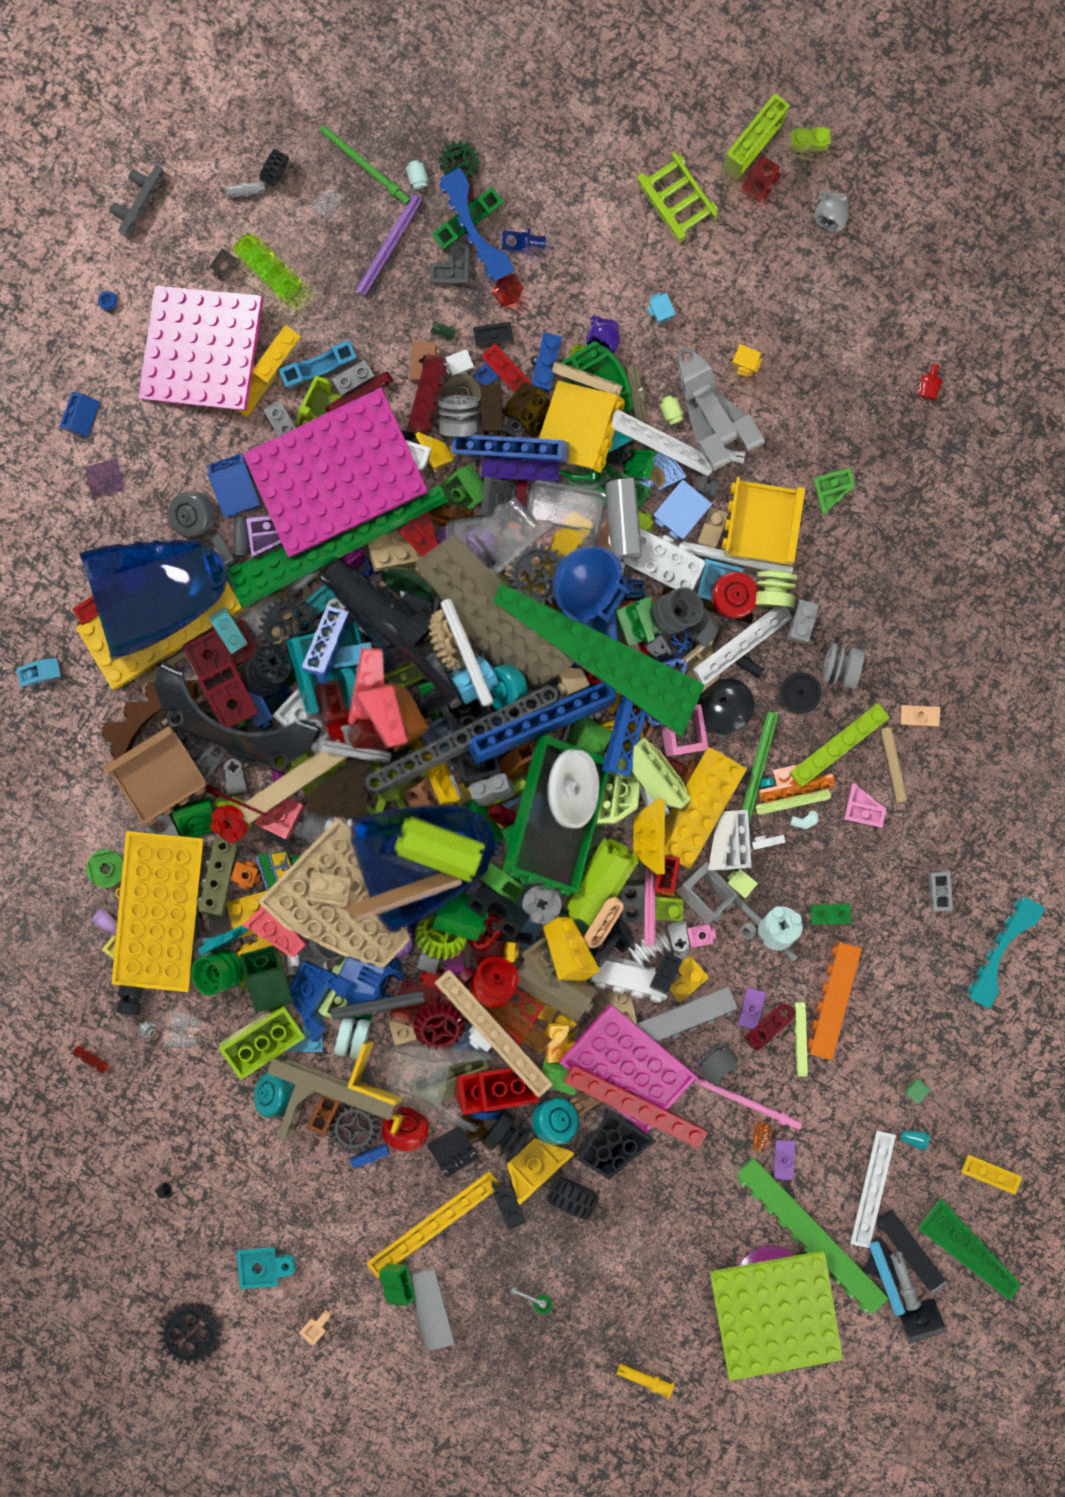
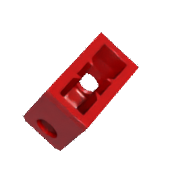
M665 856V874H657L655 894L675 897L680 858ZM666 866H671L674 869L666 868Z

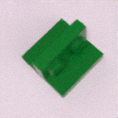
M651 596L615 610L627 646L641 641L650 642L655 640L654 636L657 633H664L656 626L653 620L652 608L654 603Z
M211 796L185 803L182 806H174L172 814L181 836L198 837L213 832L211 824L214 806Z

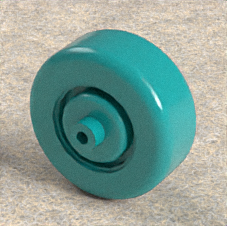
M503 664L492 668L498 682L496 687L489 691L493 700L491 705L494 708L500 710L527 696V684L518 668L510 664Z
M267 1072L259 1078L254 1090V1104L257 1112L266 1118L279 1119L284 1117L294 1090L293 1083L270 1075Z
M551 1098L542 1101L535 1108L532 1125L535 1134L542 1142L549 1145H559L567 1143L574 1138L579 1128V1117L575 1107L568 1100Z

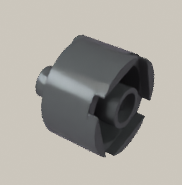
M720 1041L722 1044L720 1046L714 1044L699 1056L701 1061L699 1063L695 1061L694 1066L706 1081L714 1085L721 1083L724 1079L723 1076L728 1072L730 1074L739 1067L737 1064L739 1059L725 1041Z

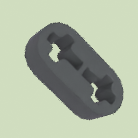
M217 532L210 536L226 567L229 568L236 564L220 533Z

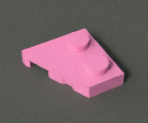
M852 783L844 820L882 828L886 808L856 784Z

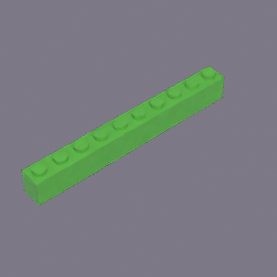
M753 1157L736 1172L739 1176L737 1178L739 1183L744 1188L747 1185L752 1190L750 1194L757 1201L761 1199L766 1204L764 1208L771 1216L774 1213L779 1218L777 1222L784 1229L788 1227L793 1232L791 1236L797 1243L803 1242L806 1246L804 1250L807 1253L825 1251L827 1267L833 1274L831 1278L838 1285L842 1283L846 1287L844 1291L851 1299L856 1297L860 1302L858 1306L865 1313L869 1311L873 1315L889 1299Z

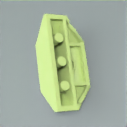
M645 737L634 746L632 772L654 800L665 799V805L681 809L691 800L683 780L655 745L648 742Z
M623 757L618 760L617 768L625 771L627 763ZM632 769L630 776H624L615 772L609 773L596 824H614L638 808L641 782L637 780Z

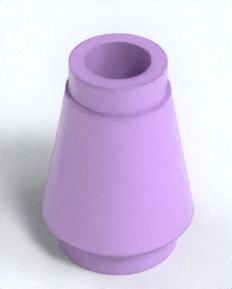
M100 908L91 919L94 925L113 935L116 933L117 922L106 909Z

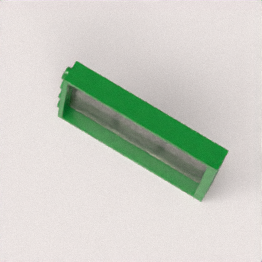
M540 736L537 738L502 871L508 872V876L512 878H525V882L530 884H542V888L547 890L557 889L561 895L569 896L570 893H578L609 773L602 771L605 757L550 736ZM567 750H582L588 753L593 759L598 772L599 796L596 809L591 819L580 828L562 826L554 817L549 801V781L553 766L559 756Z

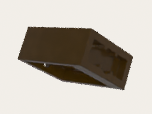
M481 385L484 436H502L501 385Z

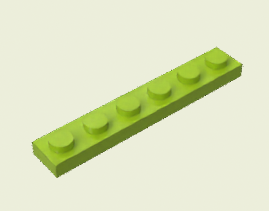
M879 703L875 704L790 771V775L800 787H803L890 717Z

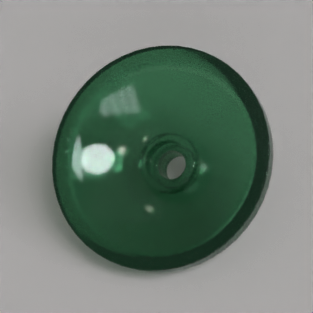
M391 567L385 569L381 575L386 586L398 595L401 590H405L424 598L430 603L435 599L432 586L416 569Z

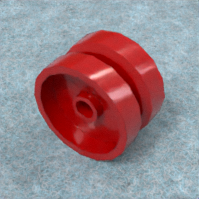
M490 957L483 960L472 981L473 995L477 1001L485 1006L494 1008L506 1005L511 1000L518 985V970L511 962L500 957Z

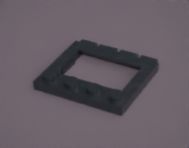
M402 641L382 655L384 676L409 659L416 666V669L435 686V688L414 701L424 719L458 697L459 693L411 644L408 645L405 641ZM384 677V684L389 683Z

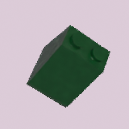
M269 946L240 954L244 979L255 1013L293 1003L278 948Z

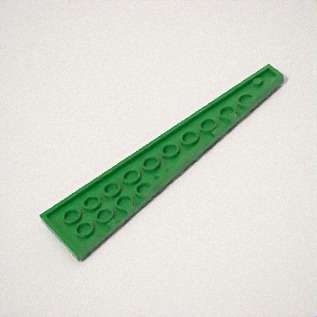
M438 485L428 489V493L291 558L288 557L284 547L242 564L233 565L226 571L240 606L244 608L444 504L448 500L441 486Z
M499 584L492 603L513 618H516L524 626L533 630L538 636L547 640L556 649L565 653L592 675L629 699L630 702L640 707L649 716L654 717L677 736H683L705 684L503 584Z

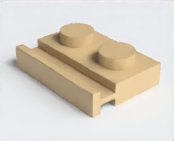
M313 871L308 900L347 906L351 877Z

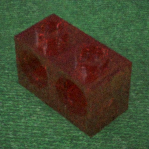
M761 155L741 187L740 192L758 203L762 199L766 200L771 192L769 187L772 182L776 184L781 176V173H779L781 166ZM768 168L772 171V174L765 176L762 170ZM758 184L762 187V191L755 192L752 186Z

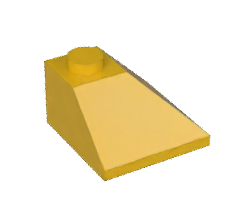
M418 432L415 434L419 445L432 449L428 462L434 473L454 463L453 457L456 455L451 453V446L447 447L444 442Z

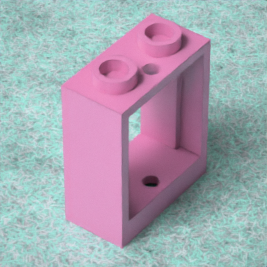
M701 704L696 705L692 713L696 744L677 747L675 733L661 724L666 757L707 750L708 743Z

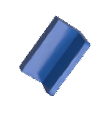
M72 391L59 427L87 437L100 402L82 393Z

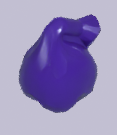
M593 314L590 318L592 321L591 327L586 335V345L588 346L597 341L600 345L614 353L620 344L618 323Z

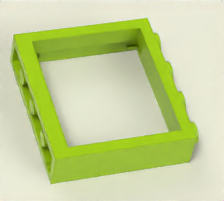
M774 93L726 153L722 170L738 181L785 122L790 104Z

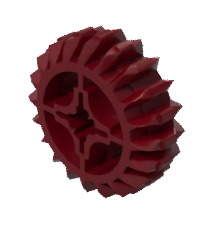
M434 1001L431 1006L426 1004V1009L420 1007V1013L415 1015L413 1032L416 1035L417 1041H420L422 1046L427 1044L428 1049L432 1046L436 1051L438 1047H442L443 1050H445V1046L452 1048V1043L458 1044L459 1038H462L463 1032H465V1018H463V1014L458 1011L456 1006L452 1007L450 1002L444 1005L443 1001L440 1004ZM449 1018L450 1020H452L454 1022V1025L450 1024V1022L447 1021V1019ZM424 1026L428 1027V1029L431 1030V1033L425 1030Z

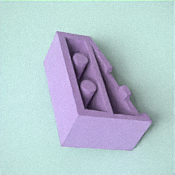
M270 515L248 517L246 519L252 557L281 543Z

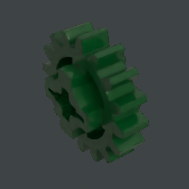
M453 140L451 147L446 144V151L441 150L440 154L443 157L439 158V162L443 163L439 166L440 170L445 169L443 175L445 176L461 167L462 170H466L463 172L466 179L467 176L473 178L472 172H478V168L475 165H480V160L476 159L479 157V153H474L476 150L475 146L469 148V142L467 141L463 145L462 140H459L458 144H455ZM468 153L472 158V162H470V160L467 159ZM462 157L463 163L460 162L456 166V160H459ZM447 160L452 163L451 170L447 166Z

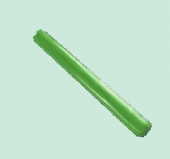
M774 712L767 713L742 810H748L749 823L778 719V714Z

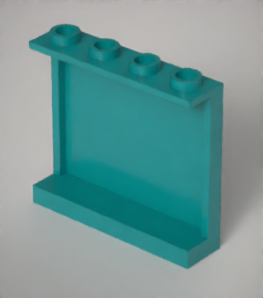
M356 622L349 624L340 648L362 644L360 639L361 630ZM315 633L286 641L306 716L340 707L341 704L337 696L335 683L336 672L338 669L348 667L353 670V667L358 666L352 665L335 669L332 666L326 684L318 682L317 674L302 671V665ZM310 662L308 666L318 668L319 664Z

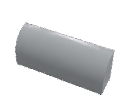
M634 478L610 481L606 483L605 487L611 552L619 559L642 557L636 481Z
M435 1267L410 1273V1283L415 1292L413 1306L425 1350H435L454 1345L455 1339Z

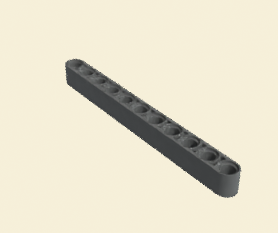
M546 686L370 774L365 782L368 791L372 795H380L468 751L470 739L479 736L475 734L476 730L483 729L485 730L484 733L497 728L492 725L496 720L502 721L500 725L502 726L558 702L557 690L552 686ZM548 694H552L554 696L552 700L544 699V697ZM529 703L537 705L534 709L527 708ZM514 711L520 713L516 718H512L509 715ZM462 737H463V738H467V742H466V743H464V744H459V743H458V740H459L460 738H462ZM444 746L450 747V750L446 753L440 751ZM424 756H433L430 761H423ZM408 764L415 765L412 770H406L405 767ZM392 772L398 774L395 779H389L388 775ZM379 781L380 785L378 787H370L372 782Z

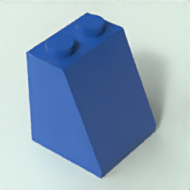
M243 452L207 465L208 477L224 517H234L240 511H251L256 509L257 505H260V500Z

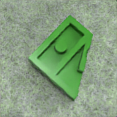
M851 468L813 478L822 514L826 513L846 493L855 487Z

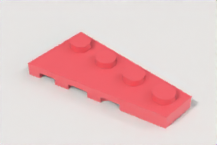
M361 648L348 723L351 725L375 726L370 717L364 712L360 701H357L354 695L384 687L383 659L380 649Z

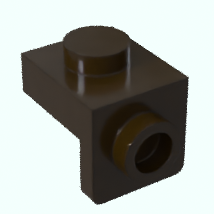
M471 1113L461 1116L470 1145L486 1139L488 1134L483 1120L472 1118Z

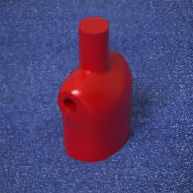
M933 363L930 373L921 376L917 396L933 401L937 400L938 392L942 385V379L937 377L938 364Z

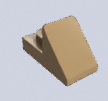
M710 507L697 544L716 548L728 513Z

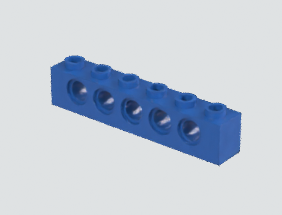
M482 435L453 436L451 453L458 456L568 462L569 442L553 439Z

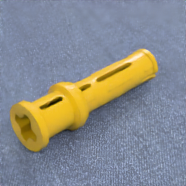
M620 1363L616 1375L650 1388L649 1391L652 1393L657 1392L666 1396L668 1400L675 1386L673 1382L671 1384L665 1382L659 1376L653 1378Z

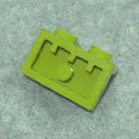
M655 894V920L683 921L684 900L680 898L679 894L669 898Z

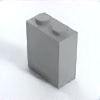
M799 600L796 603L786 640L802 645L809 642L819 607L818 604Z

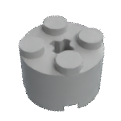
M536 885L526 892L523 898V910L531 916L529 918L531 921L538 924H546L553 921L559 915L561 899L555 889L547 890L542 888V885ZM539 899L548 903L543 910L541 907L537 908L536 906L539 903Z

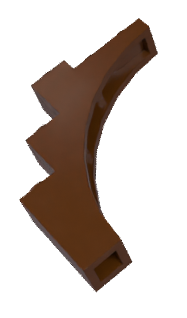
M186 680L194 700L198 699L197 680ZM155 681L147 682V686H145V696L148 697V701L125 702L126 706L123 708V714L126 721L104 722L102 736L105 738V742L113 741V745L110 748L113 760L130 751L146 723L157 713L165 709L162 708L154 686Z

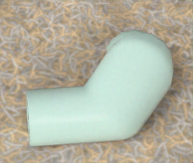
M810 811L808 816L803 819L792 816L790 825L808 829L817 824L819 820L818 813Z

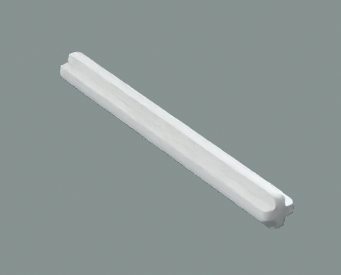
M686 541L682 542L691 547L690 551L697 556L761 571L780 570L790 574L793 572L792 566L724 555L725 550Z
M446 599L441 602L442 609L481 704L487 706L493 700L452 600Z

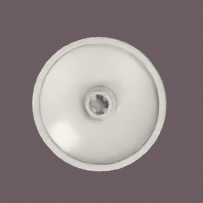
M567 750L559 756L553 766L549 781V801L554 817L562 826L580 828L591 819L596 809L599 796V778L596 765L588 753L582 750Z

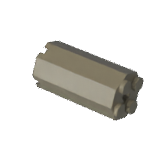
M526 960L523 961L518 970L519 981L517 986L579 1024L582 1023L586 1016L584 1012L588 1013L594 1003L591 1000L595 1001L601 992L585 981L558 980L556 969L551 973L549 982L543 986Z

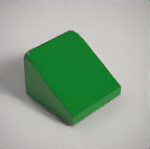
M915 1077L904 1093L917 1104H920L931 1089Z

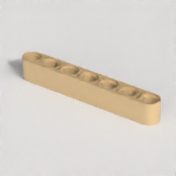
M319 751L246 801L245 804L266 813L348 756ZM243 806L238 807L244 815V823L250 824L262 816Z

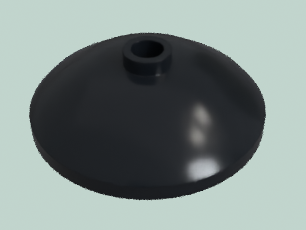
M721 678L715 681L701 693L697 705L701 704L704 725L711 731L720 734H729L742 729L752 718L755 708L754 697L750 689L743 682L733 678ZM723 699L727 700L725 704H721Z

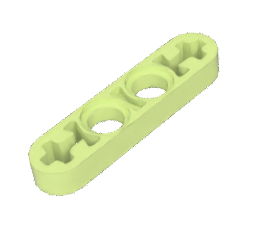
M795 1002L797 1077H807L805 1002Z

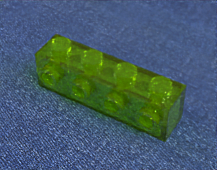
M247 232L231 248L232 251L288 305L303 289L302 281L297 275H291L287 271L289 268L281 260L277 262L273 258L275 254L268 247L264 249L260 245L262 241L255 234L251 236Z

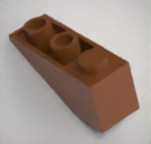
M529 741L512 749L498 761L501 774H506L510 780H513L528 772L536 745Z

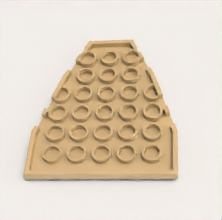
M338 817L261 897L258 903L286 929L320 943V945L341 955L350 956L384 968L411 940L399 907L355 922L347 912V906L308 900L313 871L351 877L347 906L391 891L367 843Z

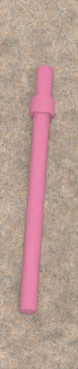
M699 1076L694 1081V1083L776 1119L778 1123L784 1126L787 1124L798 1130L802 1127L803 1123L790 1118L784 1112L774 1111L719 1085L708 1083L706 1079Z

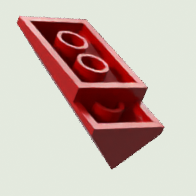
M511 1067L457 1076L455 1097L463 1115L539 1103V1098Z

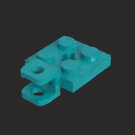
M276 1247L237 1250L240 1289L279 1286V1277L291 1276L296 1271L295 1257L293 1255H277ZM256 1263L263 1266L260 1273H257V1270H253V1266H256ZM284 1263H287L289 1265V1268H286L284 1266Z

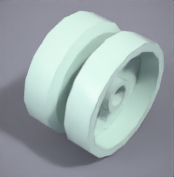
M354 1017L343 1018L334 1056L344 1058L349 1047H351L350 1059L357 1061L363 1043L368 1042L371 1021L360 1019L355 1030L353 1029Z

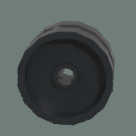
M804 672L792 673L783 679L777 693L778 701L782 708L794 715H803L811 712L819 704L822 695L821 686L817 679ZM800 690V692L804 693L803 696L798 697L797 691Z

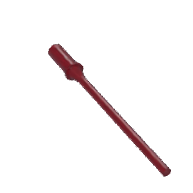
M210 785L205 786V792L212 794L214 797H223L262 816H268L267 813L223 794L219 788Z

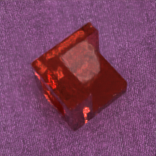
M511 274L497 281L492 294L501 307L518 302L523 286L515 274Z

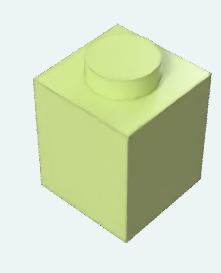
M733 869L727 876V879H729L727 884L744 898L758 884L741 869L737 871Z

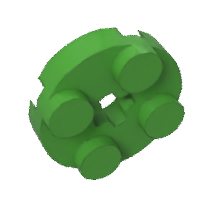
M108 849L99 850L87 862V876L92 883L99 887H113L122 879L123 858L115 851ZM104 863H107L108 866H111V870H109L108 874H106L105 871H101V868L104 867Z

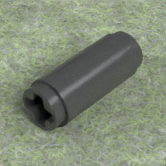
M235 517L233 521V552L236 557H246L248 553L249 534L246 517Z

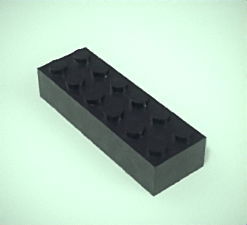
M458 695L462 704L453 709L450 708L449 704L444 706L451 734L486 717L484 706L481 704L479 697L465 705L460 695ZM478 729L475 734L481 735L485 730ZM463 737L458 740L459 744L467 742V738ZM469 750L457 756L465 788H469L475 781L488 780L493 775L501 774L497 756L479 764L475 763Z

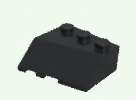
M605 1107L574 1157L610 1180L635 1157L642 1154L647 1147L654 1144L656 1140Z

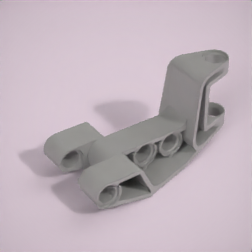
M683 348L678 353L679 375L696 445L711 468L715 471L731 462V458L724 446L736 439L743 442L748 452L764 444V438L751 416L740 411L715 388L717 385L710 365L692 349ZM683 354H691L692 360L684 362L681 359Z

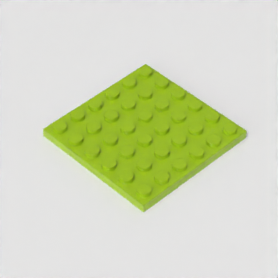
M824 1250L710 1271L729 1381L843 1360Z

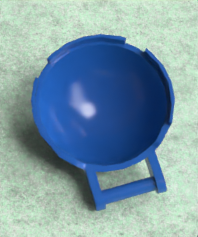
M596 546L578 548L567 554L558 564L552 582L553 595L559 608L575 621L588 622L589 619L595 618L597 615L607 623H610L612 620L610 617L624 596L630 593L629 589L619 583L621 580V570H623L619 558L613 552ZM610 603V605L608 606V608L606 609V611L603 613L602 611H603V610L607 607V605Z

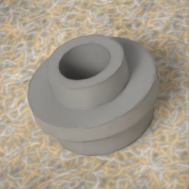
M149 1020L145 1021L138 1031L143 1039L152 1037L156 1032V1024Z

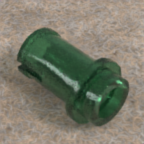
M437 321L433 322L432 326L439 328V330L431 327V333L445 337L447 341L449 339L453 340L456 329H453V326L448 327Z

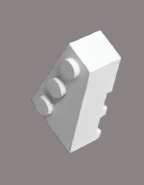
M748 810L723 811L715 826L708 870L751 868Z

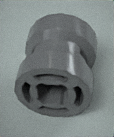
M702 475L697 492L700 494L706 493L709 497L715 498L720 480H711L708 476Z

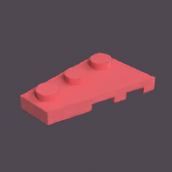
M263 906L242 925L257 933L259 937L268 940L273 946L290 957H295L308 945L300 934L286 929Z

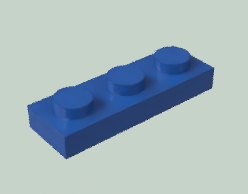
M543 332L531 384L543 391L549 392L554 375L552 368L554 362H557L562 336Z

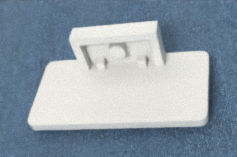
M640 529L642 557L624 559V563L674 589L688 587L693 590L705 566V561L696 557L695 553L690 551L691 547L683 543L678 545L673 542V538L667 535H663V537L655 536Z

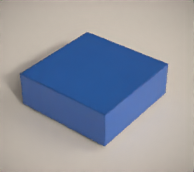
M487 363L472 375L480 385L493 384L499 378Z

